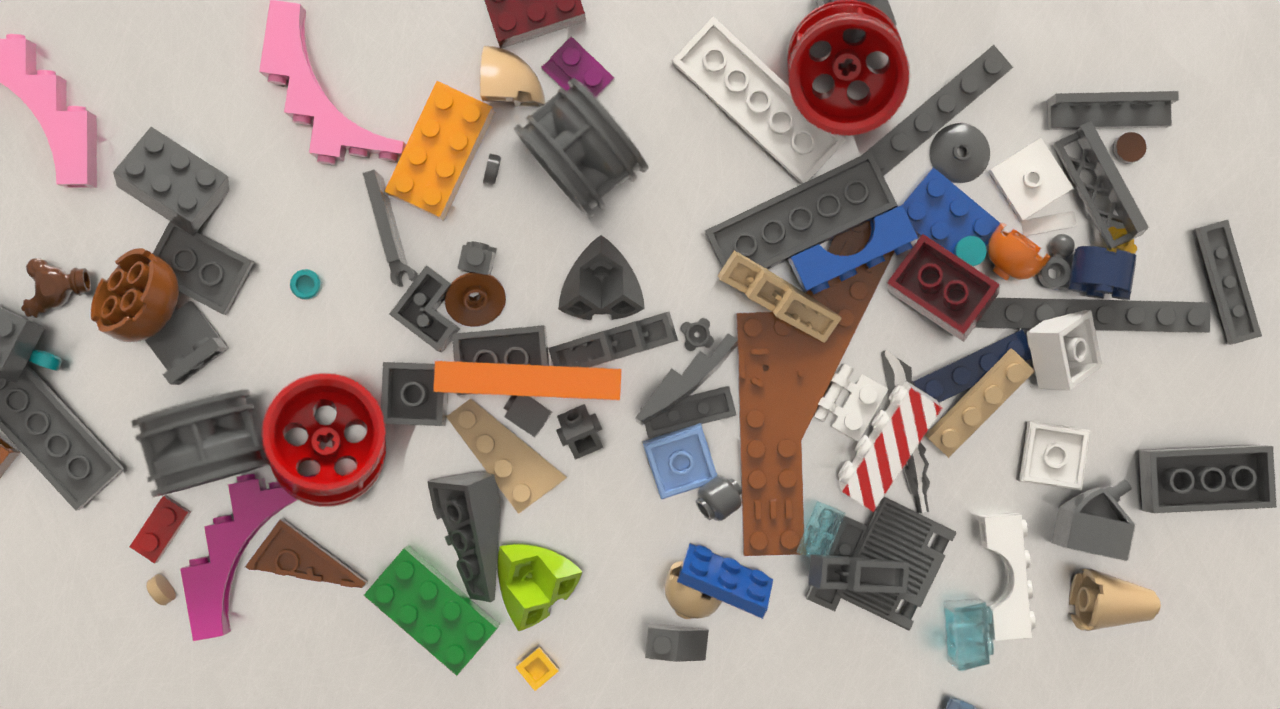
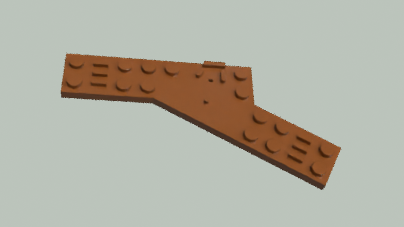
M870 221L834 237L827 251L838 256H850L859 253L869 240L871 231ZM894 250L883 255L885 261L871 268H868L867 264L855 268L858 274L844 281H840L839 277L827 281L830 286L829 288L814 295L811 289L806 292V294L842 318L825 343L776 317L773 312L736 313L744 556L805 554L801 440L894 254Z

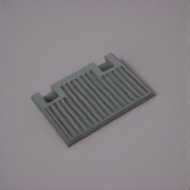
M883 497L854 557L909 562L907 594L853 592L838 589L836 596L909 631L914 623L912 617L917 607L921 608L946 556L943 553L949 540L953 541L956 531ZM934 532L938 534V537L933 547L930 548L927 545ZM901 599H904L906 603L901 614H898L896 609Z

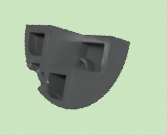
M600 235L586 247L568 273L560 294L558 309L571 316L592 320L594 314H610L611 319L614 320L636 314L645 309L640 284L631 266L621 252L609 240Z

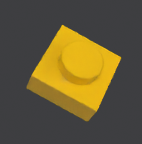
M540 646L515 667L534 691L559 672V669Z

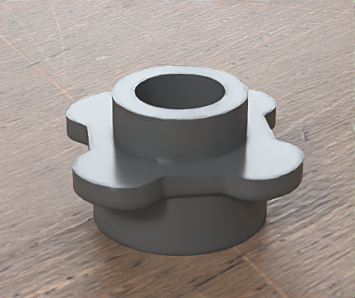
M701 318L698 322H684L682 324L681 331L685 334L686 342L684 346L687 350L694 351L696 347L705 346L708 348L713 345L714 338L710 336V322L708 319ZM695 332H699L700 337H695Z

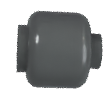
M716 476L698 490L696 505L708 520L723 521L740 508V494H742V490L734 479L728 480L723 476Z

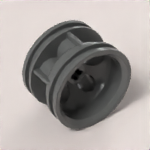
M572 78L568 81L570 88L567 91L560 88L555 96L531 116L528 115L525 118L528 123L526 126L522 127L518 124L513 129L554 182L576 207L590 219L594 216L592 209L595 206H598L600 209L605 207L601 199L616 185L624 183L627 179L634 182L637 179L635 173L638 170L645 173L649 167L637 147L604 106L582 83Z
M249 389L190 401L141 416L131 421L133 428L140 429L141 434L135 436L137 442L141 443L150 475L147 477V481L154 482L156 489L151 491L152 498L270 465L268 458L262 459L261 451H264L265 448L264 445L259 443L251 411L255 409L254 405H247L246 398L251 396Z

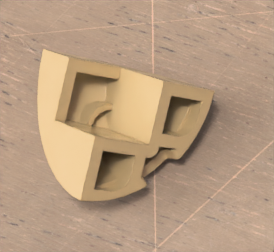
M483 47L480 73V97L482 101H513L515 107H541L545 104L542 85L533 69L522 58L499 47Z

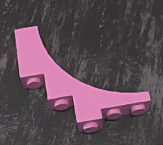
M270 0L259 72L268 78L270 83L286 85V80L289 81L284 112L293 118L292 122L310 125L311 120L314 121L309 153L317 157V162L335 165L336 160L345 161L346 149L353 156L367 157L368 152L379 154V159L397 161V157H401L406 146L403 141L389 139L358 126L339 112L321 89L308 58L305 40L306 10L298 3Z
M7 34L6 39H0V83L14 92L29 107L39 121L52 150L56 169V184L65 188H97V116L86 111V107L68 106L66 111V80L56 75V72L52 70H37L36 75V44L27 40L24 35Z

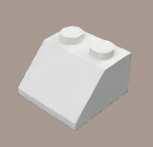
M1083 310L1044 320L1027 332L1028 346L1031 350L1034 365L1033 370L1035 371L1034 374L1039 389L1071 390L1102 367L1091 310Z

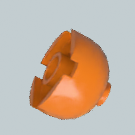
M1000 223L993 232L987 248L989 259L996 265L993 271L1005 280H1008L1010 276L1023 280L1037 275L1051 257L1046 254L1043 258L1038 254L1042 248L1015 229L1009 233L1006 232L1004 228L1007 225Z

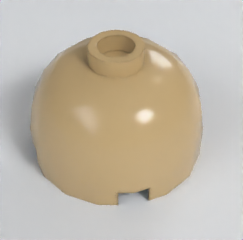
M683 561L675 562L668 572L664 585L666 599L675 610V613L684 619H699L713 614L719 608L722 601L678 583L677 579Z

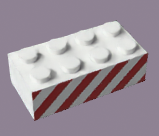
M905 381L903 386L897 384L888 398L891 404L886 411L881 409L871 424L874 426L873 431L869 437L864 435L855 448V451H857L856 457L852 463L847 460L838 474L841 491L872 512H874L943 408L936 399L908 381Z

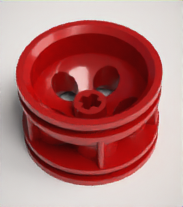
M857 0L829 2L814 9L803 18L791 37L787 53L790 93L798 111L815 127L831 134L843 136L867 133L886 123L902 105L909 87V63L896 26L880 9ZM847 28L865 31L864 37L857 43L847 42L843 38V33ZM817 41H827L831 45V50L825 57L816 58L810 54V48ZM872 52H882L888 57V62L881 69H872L866 63L867 56ZM846 58H850L851 63L847 65V68H842L841 63H844ZM829 74L834 79V85L831 90L825 93L814 90L812 87L814 80L819 75ZM856 80L863 81L869 87L868 94L860 100L852 99L847 94L849 85Z
M330 373L308 375L284 387L272 400L267 409L262 428L265 452L277 482L293 498L317 507L340 506L361 497L377 481L386 457L384 418L375 398L358 382L342 375ZM330 406L336 410V418L331 424L322 425L316 421L314 414L319 407ZM361 425L367 431L366 436L360 442L350 443L345 438V431L348 427ZM292 428H302L307 432L308 439L305 444L294 446L286 441L285 436L287 432ZM329 440H331L333 447L330 448L326 446L323 450L321 448V442L327 443ZM348 458L357 464L356 469L345 476L337 474L334 470L336 463L341 459ZM304 461H315L319 464L320 471L314 477H304L297 472L299 465Z

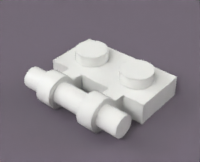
M843 364L838 374H834L831 380L833 383L827 394L819 401V408L814 417L825 422L831 412L837 416L831 427L859 442L885 397L888 388L863 374L859 376L856 383L851 382L848 379L854 369ZM845 389L850 394L844 405L840 407L835 402L842 390Z

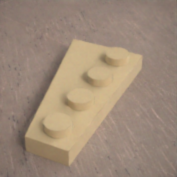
M472 398L446 416L488 474L495 475L497 486L518 514L567 478L565 474L533 450Z

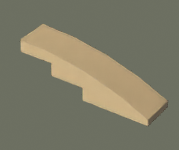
M733 251L718 274L721 281L745 293L750 300L771 310L776 317L824 343L842 319L838 314L808 294L736 251Z

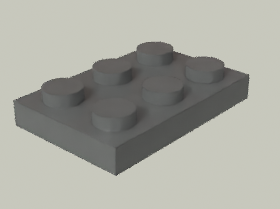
M171 221L168 223L153 251L154 255L166 261L173 269L178 280L179 292L223 315L227 314L254 264V261L199 232L192 236Z

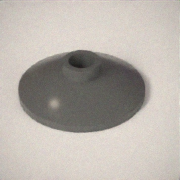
M955 123L944 127L935 135L930 146L932 166L953 183H967L978 178L985 171L990 160V147L984 134L976 127L965 123ZM963 146L966 148L967 155L965 157L958 155V147Z

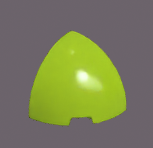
M524 544L499 547L498 579L507 612L518 631L530 628L550 616L549 607L558 599L567 600L582 575V571L573 562L554 551Z

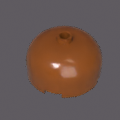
M136 248L126 252L115 261L118 267L112 272L108 280L101 279L91 304V320L97 323L98 330L123 342H139L157 334L172 317L179 297L178 280L170 265L146 249Z

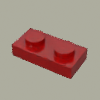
M167 495L162 496L129 547L154 564L158 563L191 511Z

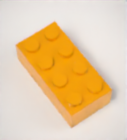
M436 81L387 184L385 192L393 198L444 221L495 114L493 107Z

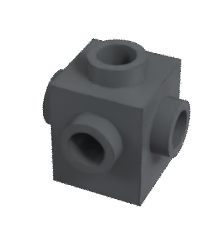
M585 404L557 416L561 428L556 430L562 446H569L575 460L603 448L597 433L602 430L596 413L589 414Z

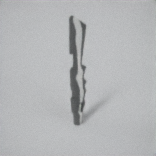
M883 351L881 356L888 395L890 396L897 384L903 386L905 381L912 384V367L890 352ZM921 442L906 462L907 469H904L910 493L915 498L917 513L929 512L927 491L930 481L926 475L929 463L924 456L927 449Z

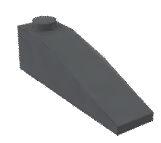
M472 472L427 481L433 511L437 520L442 518L449 535L445 536V540L448 546L453 545L459 560L456 566L470 599L486 602L494 601L500 500L495 475Z

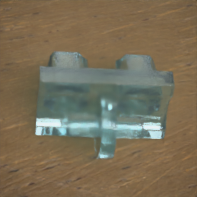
M817 501L796 552L811 558V554L829 555L845 512Z

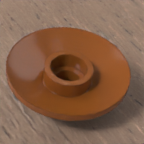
M475 272L466 273L455 279L445 294V306L450 317L459 324L471 327L482 326L492 322L500 315L506 302L505 290L497 278L490 274L484 275ZM474 292L479 293L477 296L474 297L469 296L471 293Z

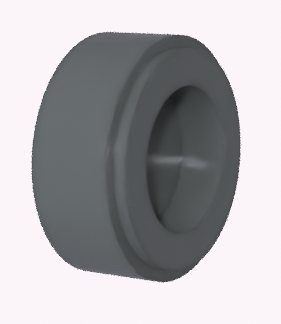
M489 154L483 183L495 184L501 161L499 155Z

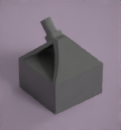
M1124 479L1113 487L1109 485L1105 489L1098 487L1088 490L1061 505L1058 509L1052 543L1068 549L1128 561L1135 523L1118 504L1120 497L1132 490L1128 481Z

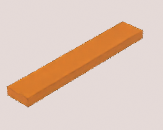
M435 361L433 392L620 400L622 369Z

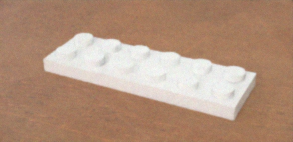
M714 16L672 60V63L801 184L809 181L846 141L843 136L825 132L808 122L795 106L789 86Z

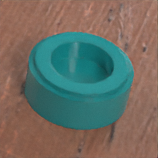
M976 236L962 238L957 242L954 249V255L973 267L982 263L987 253L985 243Z
M302 269L292 276L290 288L296 297L303 300H311L320 294L322 281L316 272Z
M37 349L33 350L29 358L30 362L55 371H59L62 363L60 357Z

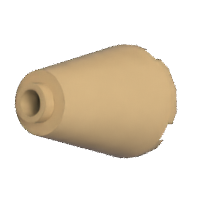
M1082 569L1084 572L1082 574L1077 573L1071 584L1069 605H1075L1076 615L1071 614V618L1075 626L1080 630L1091 631L1150 621L1160 611V599L1153 590L1093 569Z

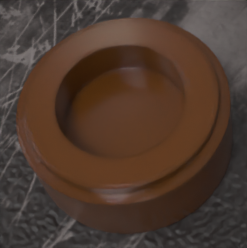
M1127 132L1116 139L1113 148L1118 160L1123 163H1134L1145 155L1147 146L1145 139L1140 134Z

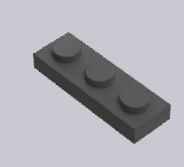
M726 386L686 397L667 412L645 423L648 438L674 432L698 423L705 424L736 416L730 387Z
M842 515L825 555L854 557L868 526ZM813 586L810 587L806 597L807 600L834 612L841 598L836 596L838 589H819Z

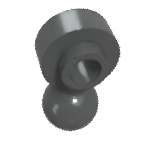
M1067 234L1056 235L1051 240L1050 249L1053 257L1038 273L1040 282L1047 288H1059L1070 279L1071 268L1065 258L1073 253L1075 243L1072 237ZM1049 269L1056 271L1057 276L1055 279L1049 276Z

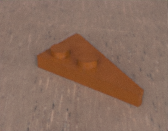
M284 519L278 521L245 566L248 570L266 571L282 576L289 575L300 579L329 582L351 588H363L367 583L365 579Z

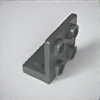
M188 301L176 310L168 323L157 334L145 340L167 369L163 376L170 385L182 384L228 349L192 301Z

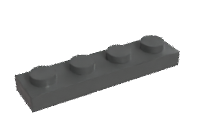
M1224 220L1196 228L1195 231L1228 344L1232 345L1261 337L1262 334L1229 221Z

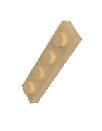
M1010 349L925 436L949 458L1035 371L1013 349Z

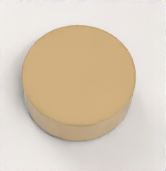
M156 574L147 581V591L156 603L165 606L176 598L174 588L164 576Z

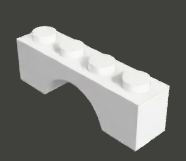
M1017 513L979 516L981 546L995 551L1003 559L1008 571V582L1004 593L994 603L986 606L989 637L995 641L1032 638L1031 629H1035L1036 621L1034 612L1030 611L1029 599L1033 598V587L1031 581L1027 580L1026 568H1030L1029 551L1024 549V538L1028 536L1026 520H1022V515Z

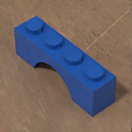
M903 205L870 221L871 231L869 240L865 247L857 254L850 256L834 255L818 244L790 257L788 261L803 292L811 289L814 295L830 287L827 281L839 277L840 281H844L858 274L855 268L867 264L868 268L884 262L883 255L893 250L897 256L913 248L911 242L918 239V236Z

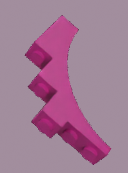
M255 473L237 476V483L228 484L234 520H232L231 515L213 518V524L204 526L210 562H208L207 556L190 559V565L180 568L193 641L224 636L231 632L229 598L234 574L243 552L255 534L269 519L285 507L298 501L289 495L277 481L268 483L269 489H267L265 477L256 479ZM317 474L309 475V476H304V477H314V476H316Z

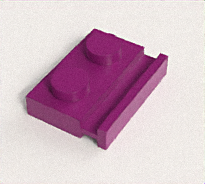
M572 36L541 66V70L560 88L567 91L570 88L568 81L575 78L596 99L615 80Z

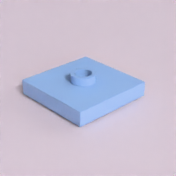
M701 423L642 441L661 500L702 487L717 476Z

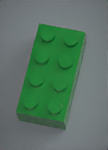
M409 545L403 548L364 594L369 601L456 676L500 625Z

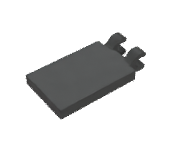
M375 170L367 171L362 174L386 260L390 266V279L394 285L403 287L401 279L403 274L408 273L409 280L414 282L418 277V273L407 266L390 199L385 192L384 178Z

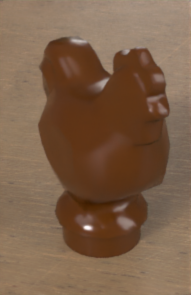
M41 258L31 259L26 265V270L35 281V296L30 300L25 299L21 309L27 317L33 315L35 318H38L40 313H46L48 309L61 307L66 304L72 292L78 296L90 292L91 280L87 269H78L76 267L70 271V274H67L58 267L48 265L47 261Z

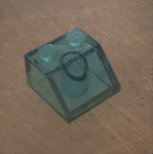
M981 599L944 601L947 661L958 671L990 664L989 655L994 654L993 639L988 637L987 625L992 623L990 606H986V602Z

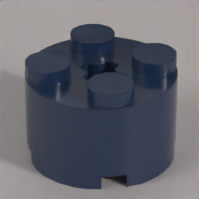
M1077 247L1073 255L1068 290L1086 293L1087 297L1103 299L1105 294H1112V298L1130 300L1137 255L1123 250H1117L1116 253L1106 251L1105 247Z

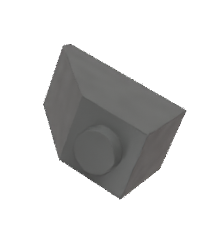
M648 623L645 658L674 662L705 661L709 629Z

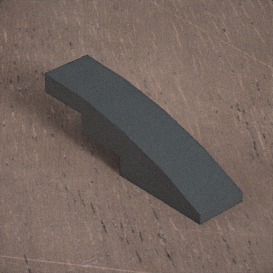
M665 312L548 349L554 366L590 368L678 341L670 312Z
M728 333L711 357L699 351L682 375L671 368L635 417L636 422L643 425L667 412L692 394L718 370L737 347L738 340Z

